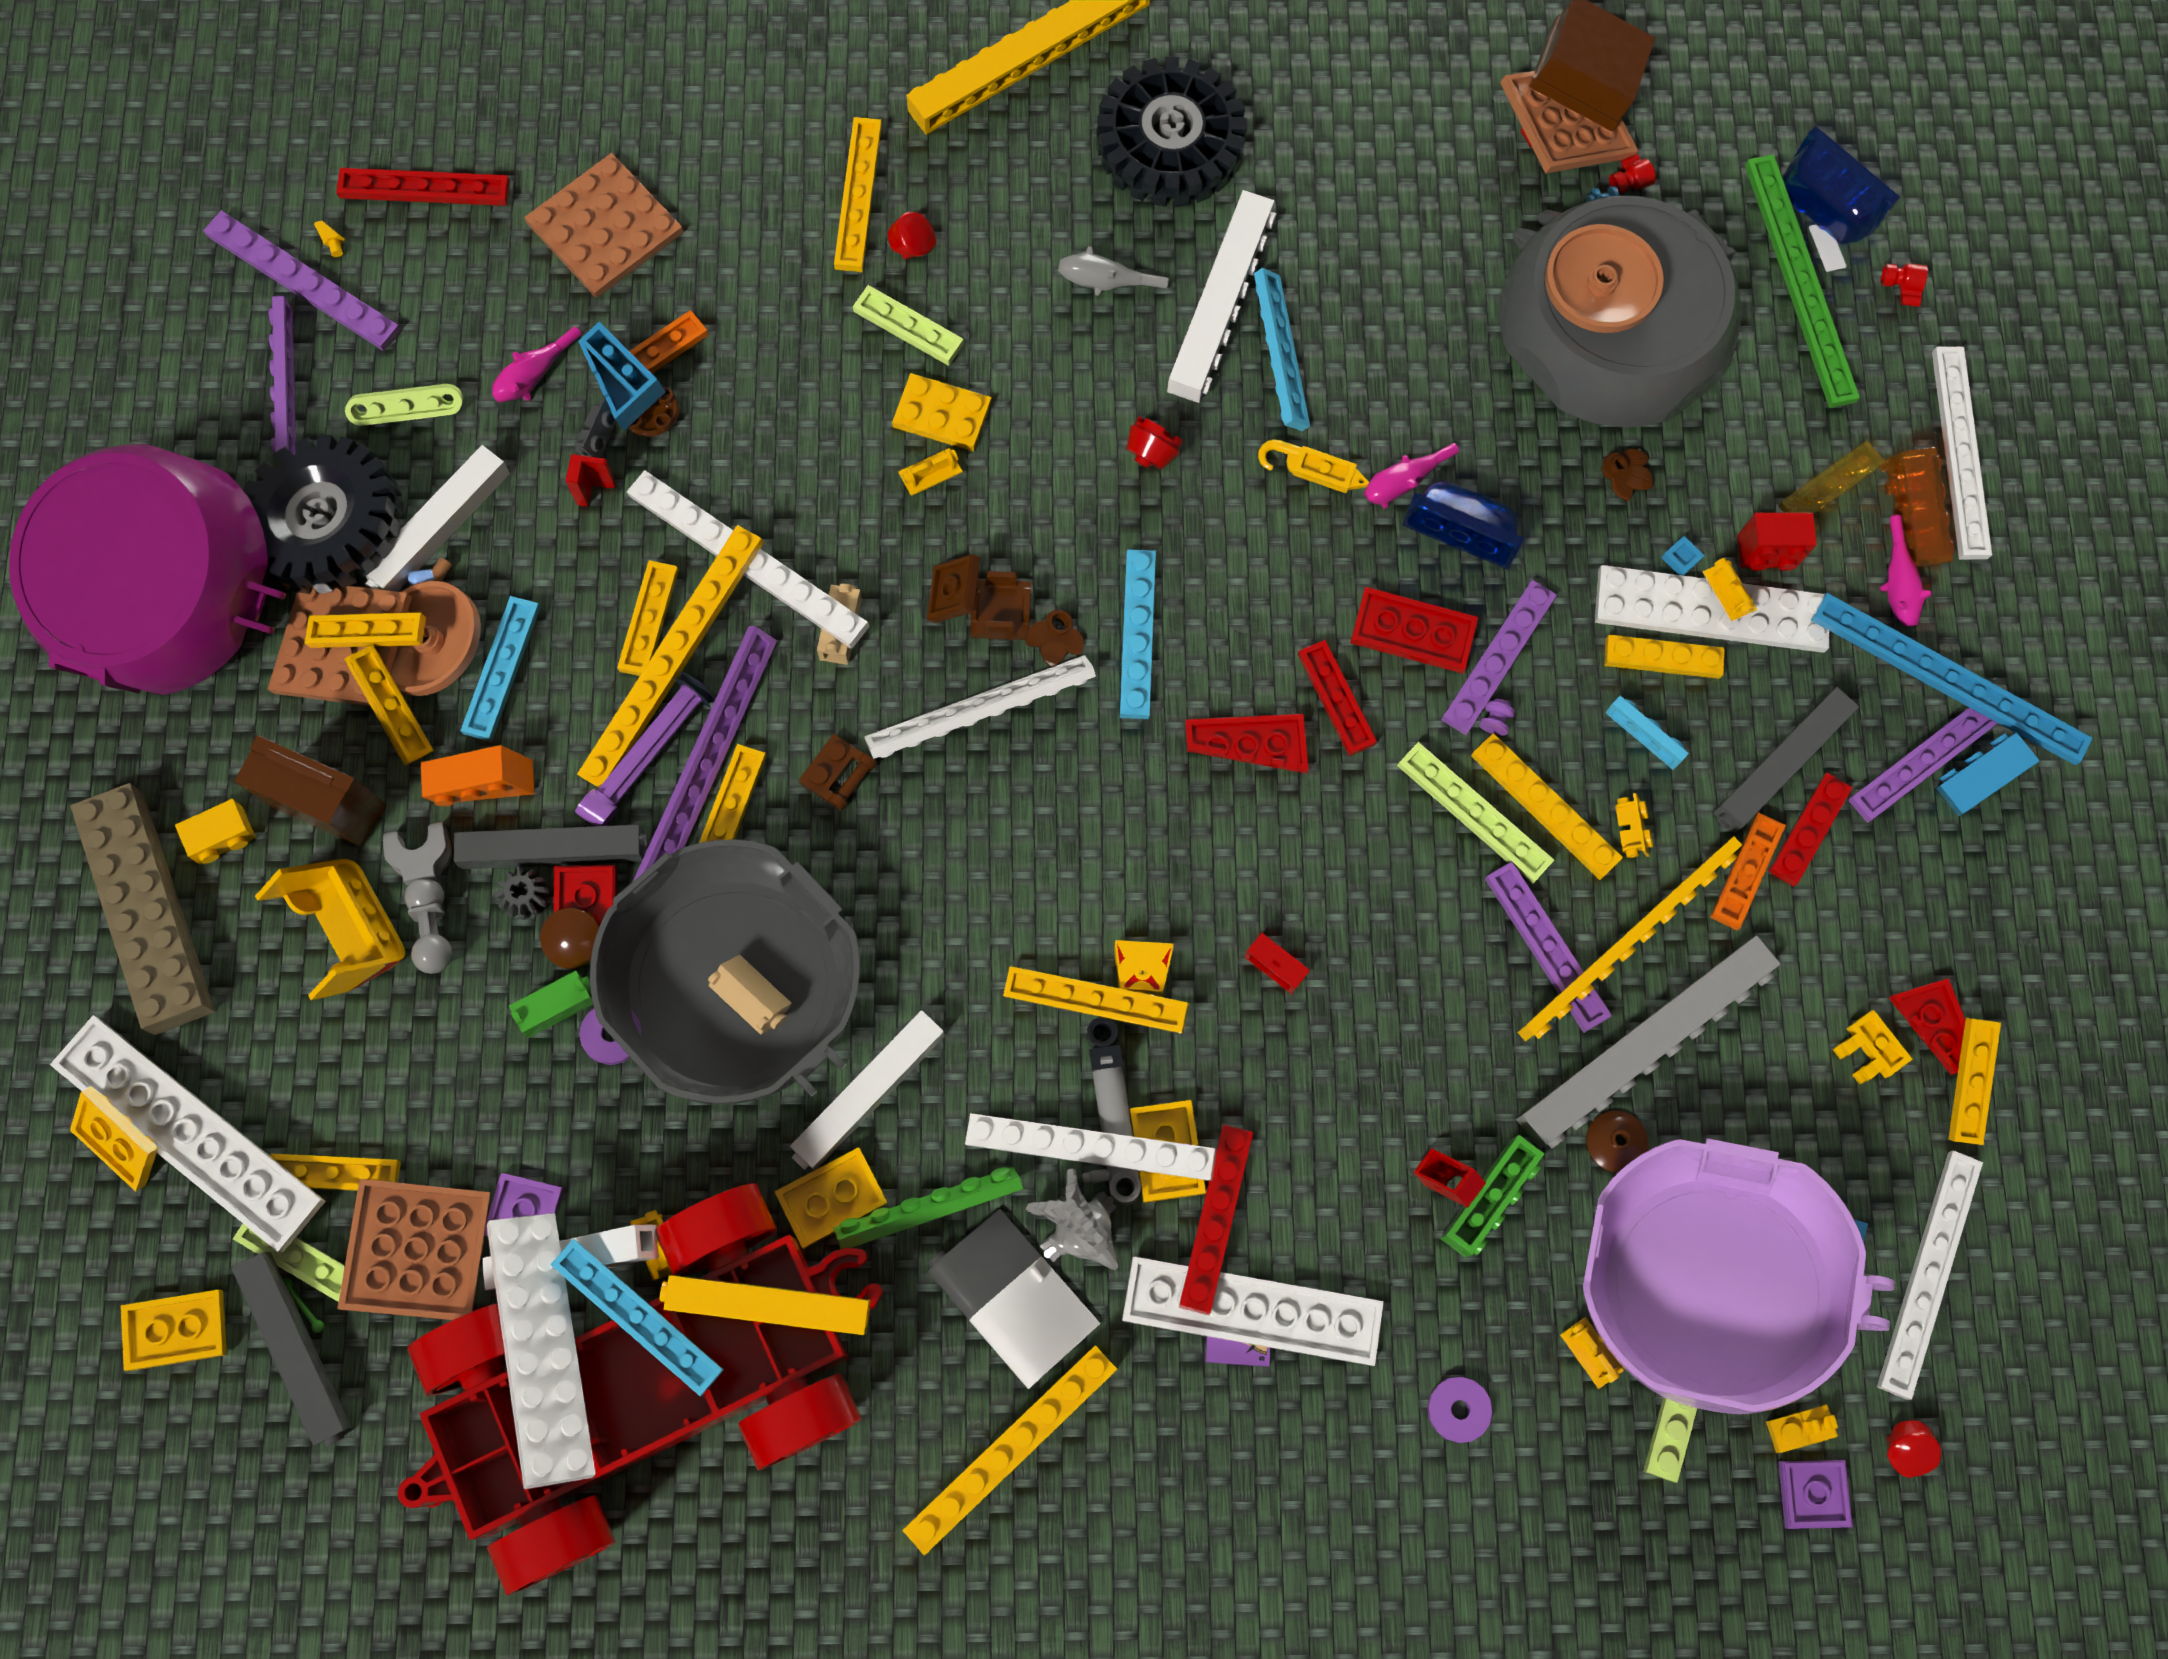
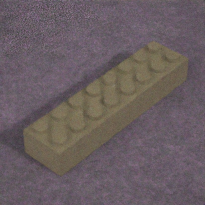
M131 783L70 805L141 1029L153 1035H158L214 1013L215 1009L144 793Z

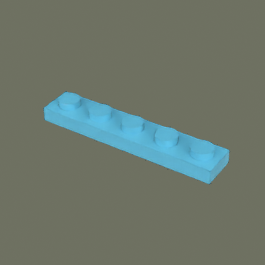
M510 596L460 730L464 735L492 742L541 608L538 603Z

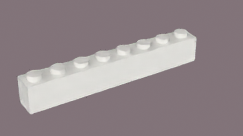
M1245 190L1242 191L1169 377L1168 393L1197 403L1200 402L1203 393L1208 394L1213 378L1209 377L1212 369L1217 371L1222 358V354L1219 353L1221 345L1227 346L1231 335V330L1228 329L1230 321L1235 323L1241 306H1238L1237 303L1239 298L1245 299L1250 284L1246 280L1248 275L1253 276L1259 261V259L1255 258L1258 251L1263 252L1268 238V236L1264 235L1266 228L1272 229L1277 214L1272 212L1274 200Z

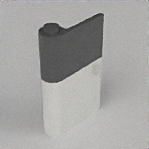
M1001 1209L996 1211L947 1254L941 1250L928 1262L931 1266L928 1270L929 1275L1027 1389H1030L1101 1324Z

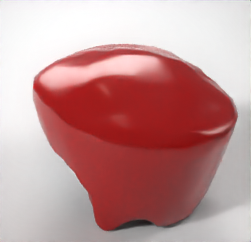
M918 212L902 214L888 229L889 245L894 252L901 254L903 260L926 255L936 246V237L930 222Z
M1913 1420L1900 1422L1893 1427L1891 1434L1886 1436L1888 1460L1892 1467L1902 1476L1907 1478L1921 1476L1933 1471L1939 1465L1942 1457L1941 1447L1931 1429L1924 1423Z

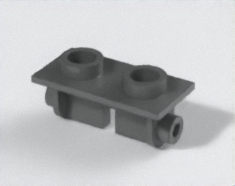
M605 398L591 406V410L584 423L589 430H581L577 441L574 443L575 454L585 456L587 453L590 457L601 458L617 423Z

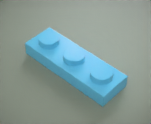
M1619 696L1605 712L1672 770L1689 754L1679 740L1670 738L1661 730L1660 725L1655 720L1647 718L1639 712L1638 707L1632 701Z

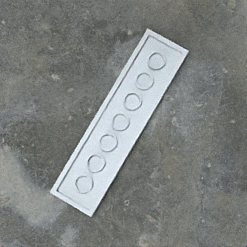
M1601 565L1598 569L1595 623L1822 653L1829 649V630L1811 621L1825 594L1743 584L1749 596L1753 599L1757 610L1731 622L1705 578Z
M555 1213L489 1220L487 1232L524 1489L593 1478L595 1476V1468L565 1277L550 1265L561 1253Z
M1132 1257L1122 1317L1124 1322L1375 1366L1384 1301L1220 1272L1211 1313L1208 1316L1178 1308L1188 1266Z

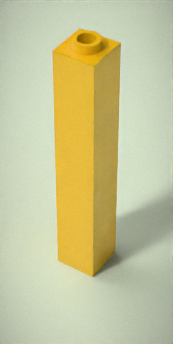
M669 1275L668 1282L663 1281L660 1291V1301L664 1302L663 1310L865 1335L867 1333L871 1300L678 1275Z

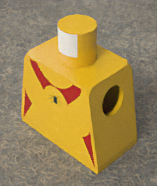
M1115 940L1114 957L1118 988L1162 997L1173 944Z

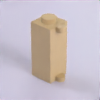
M850 584L831 585L829 596L859 616L862 603L860 589H856L855 586ZM821 628L817 647L819 660L848 665L852 649Z
M740 954L722 963L718 970L709 977L708 981L710 984L708 986L760 1035L772 1028L777 1030L787 1020L786 1012L792 1003Z

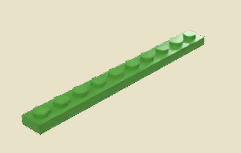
M1773 154L1748 159L1745 168L1828 406L1833 408L1856 403L1860 397L1775 156Z

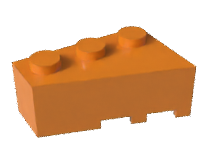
M502 745L421 762L422 797L435 802L437 806H450L456 802L535 794L533 760Z

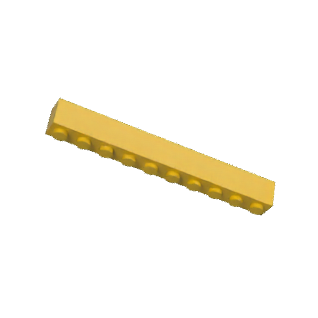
M1069 0L1059 8L1051 9L1038 20L1028 22L1019 31L1004 36L1001 41L993 46L983 48L972 58L959 62L956 67L946 73L938 74L925 85L915 87L907 94L908 112L927 135L1150 5V0Z

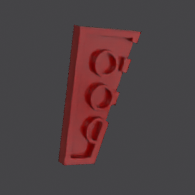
M1304 714L1185 720L1187 752L1306 774L1309 771Z

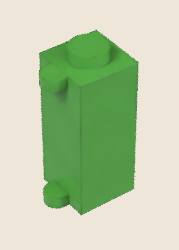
M574 971L509 1005L512 1017L521 1032L530 1038L593 1005L590 979L588 976L582 977L577 971Z

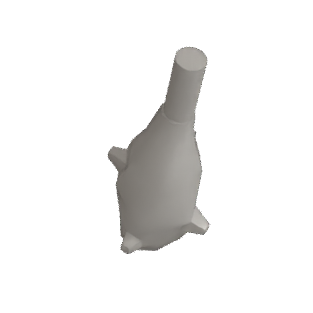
M1090 246L1083 253L1060 259L1058 269L1067 280L1080 286L1094 289L1097 296L1100 295L1102 290L1107 291L1123 286L1146 285L1167 289L1169 280L1168 277L1134 271L1118 262L1094 254Z

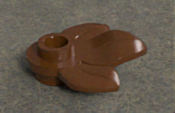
M1627 449L1622 454L1613 452L1603 460L1601 466L1603 475L1611 480L1613 492L1624 501L1631 499L1633 489L1644 491L1653 488L1652 474L1644 467L1649 458L1641 450Z
M1063 610L1051 611L1044 621L1033 623L1025 638L1027 646L1040 647L1042 658L1050 667L1059 664L1067 652L1073 655H1081L1083 651V637L1073 628L1071 616ZM1053 622H1061L1063 628L1056 629Z

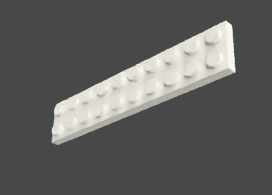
M93 1015L50 1064L81 1091L92 1086L100 1094L105 1095L120 1113L131 1119L135 1127L144 1135L152 1138L158 1147L157 1153L277 1252L283 1253L325 1203L324 1199L100 1018Z

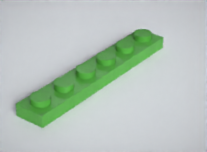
M1001 1167L992 1171L990 1175L981 1178H968L960 1185L951 1188H938L931 1195L922 1198H909L904 1200L901 1205L889 1209H876L869 1216L860 1219L850 1218L833 1228L840 1249L852 1248L1022 1190L1023 1186L1014 1167Z

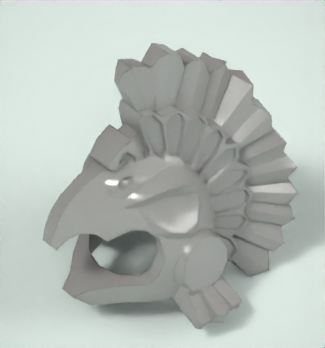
M1074 1168L1069 1169L1066 1173L1065 1202L1060 1200L1029 1203L1025 1209L1028 1210L1027 1212H1032L1031 1214L1045 1216L1056 1223L1055 1232L1041 1242L1040 1247L1044 1250V1257L1050 1258L1052 1262H1055L1062 1255L1070 1254L1077 1258L1100 1263L1115 1271L1119 1266L1112 1242L1111 1221L1109 1218L1110 1214L1116 1209V1206L1113 1204L1114 1200L1112 1197L1107 1196L1105 1192H1100L1088 1203L1079 1190L1076 1170Z

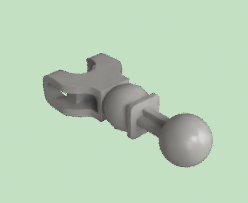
M442 821L428 826L427 841L422 847L415 850L406 849L404 840L396 831L384 833L383 835L385 860L403 877V882L408 886L405 889L404 896L408 915L415 922H418L420 938L412 947V961L419 970L429 974L443 971L452 960L451 945L444 937L439 935L437 918L445 916V911L441 908L444 901V891L440 885L441 873L449 865L453 857L449 831Z

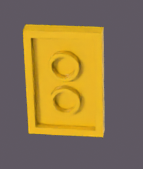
M910 373L893 418L892 426L893 428L974 452L991 405V397Z
M92 1086L81 1091L70 1131L135 1192L143 1188L147 1184L158 1147L152 1138L144 1135L133 1125L128 1116L120 1113L105 1095L100 1094Z
M1191 1100L1130 1108L1133 1137L1198 1146ZM1139 1171L1143 1203L1203 1195L1206 1193L1204 1180Z
M859 1147L775 1191L803 1249L835 1233L833 1227L839 1226L844 1220L863 1218L874 1210L888 1205Z
M223 1290L121 1305L124 1371H134L227 1355Z

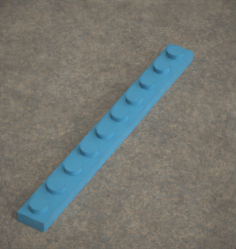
M1829 593L1823 596L1811 618V621L2011 731L2017 732L2020 736L2075 766L2082 761L2093 739Z

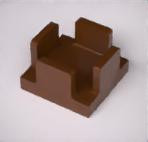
M988 571L986 580L977 579L973 613H970V638L1025 640L1030 624L1031 582L1017 581L1016 572Z

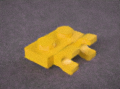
M1874 1009L1846 1028L1851 1037L1833 1049L1839 1059L1852 1054L1859 1047L1869 1057L1871 1062L1852 1074L1859 1084L1872 1079L1879 1072L1884 1078L1890 1077L1913 1060Z

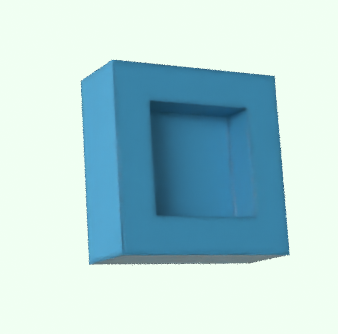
M1683 536L1661 558L1678 575L1685 576L1705 555Z

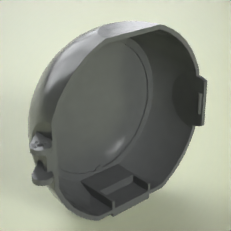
M1610 196L1579 204L1563 213L1544 210L1538 215L1539 223L1542 226L1538 232L1525 228H1518L1513 232V239L1522 250L1515 258L1501 291L1499 321L1502 338L1507 352L1560 410L1579 419L1606 426L1639 427L1663 421L1666 423L1710 391L1716 382L1723 377L1734 354L1741 323L1739 286L1731 264L1736 251L1732 247H1728L1699 217L1700 213L1696 209L1686 213L1675 206L1651 198ZM1588 225H1613L1635 233L1650 245L1661 263L1664 282L1660 299L1652 313L1643 322L1625 331L1599 333L1573 324L1558 312L1546 290L1545 270L1554 247L1568 233Z
M714 840L680 848L671 855L665 853L613 898V905L604 915L592 949L590 962L592 1002L596 1017L602 1027L659 1089L680 1098L700 1103L737 1104L771 1096L797 1082L812 1097L817 1091L807 1081L806 1077L827 1058L840 1070L846 1066L845 1062L832 1048L848 1025L858 994L860 956L855 931L845 921L843 909L798 862L792 865L775 847L753 841ZM740 954L792 1003L786 1012L788 1018L777 1030L772 1028L760 1035L708 986L710 984L708 981L709 977L718 970L722 963ZM631 1010H633L640 1021L641 1036L633 1021Z

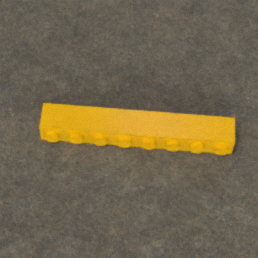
M1095 1345L902 1531L925 1556L1091 1396L1117 1368Z

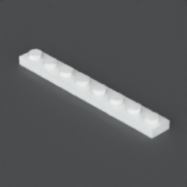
M1936 347L1932 351L1959 560L1988 559L1992 556L1965 351L1964 347Z
M1084 655L867 735L864 738L873 759L888 757L899 749L915 747L926 739L934 736H944L951 730L961 726L974 725L978 720L988 716L1001 715L1007 709L1015 706L1028 705L1039 697L1055 695L1061 689L1072 685H1082L1088 679L1096 677L1094 668Z
M971 1113L965 1145L1207 1181L1213 1180L1217 1149Z
M1956 1151L1948 1152L1877 1384L1878 1388L1906 1400H1911L1915 1391L1983 1164L1981 1161Z

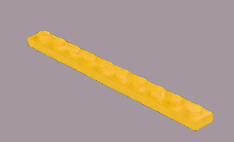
M739 525L736 526L577 773L578 776L599 788L635 745L675 683V678H678L680 672L684 669L764 544L762 538Z
M1735 837L1726 842L1517 1033L1525 1041L1534 1035L1537 1039L1541 1038L1552 1028L1548 1022L1556 1016L1559 1020L1573 1008L1570 1002L1575 997H1578L1580 1000L1586 997L1594 989L1591 983L1597 977L1603 981L1615 970L1612 964L1618 958L1624 962L1636 951L1632 946L1639 939L1642 943L1646 942L1657 932L1653 927L1659 921L1665 924L1677 913L1674 907L1681 902L1685 906L1698 894L1694 889L1699 884L1706 887L1718 876L1714 871L1720 865L1725 869L1738 857L1734 852L1742 844Z

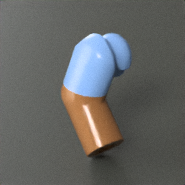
M439 558L435 566L430 570L411 571L408 575V582L412 586L427 581L442 582L451 569L452 564L443 558Z

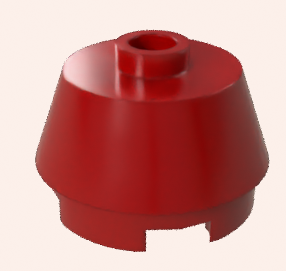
M1138 416L1134 425H1130L1126 450L1136 456L1134 461L1148 469L1152 465L1162 470L1180 454L1179 449L1184 441L1178 436L1171 437V434L1157 423L1147 418L1144 420Z

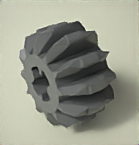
M519 867L516 876L511 871H507L506 876L509 878L507 882L498 880V885L503 890L495 892V897L501 900L498 904L499 908L502 911L507 910V915L511 918L519 914L522 920H526L528 911L534 916H538L539 913L536 907L538 905L541 907L547 905V902L542 899V897L549 895V890L543 887L546 880L542 876L537 877V872L534 869L526 873L523 867ZM519 891H521V892L527 891L526 896L520 895V896L518 897L517 894H518Z

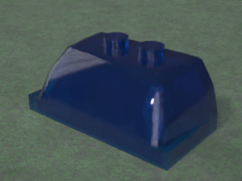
M1816 126L1808 132L1782 176L1790 201L1795 205L1796 209L1807 215L1820 229L1825 230L1840 244L1858 242L1874 233L1900 199L1898 194Z
M1443 480L1432 484L1422 494L1415 492L1402 522V526L1507 570L1524 540V537L1518 535V520L1514 510L1477 492Z

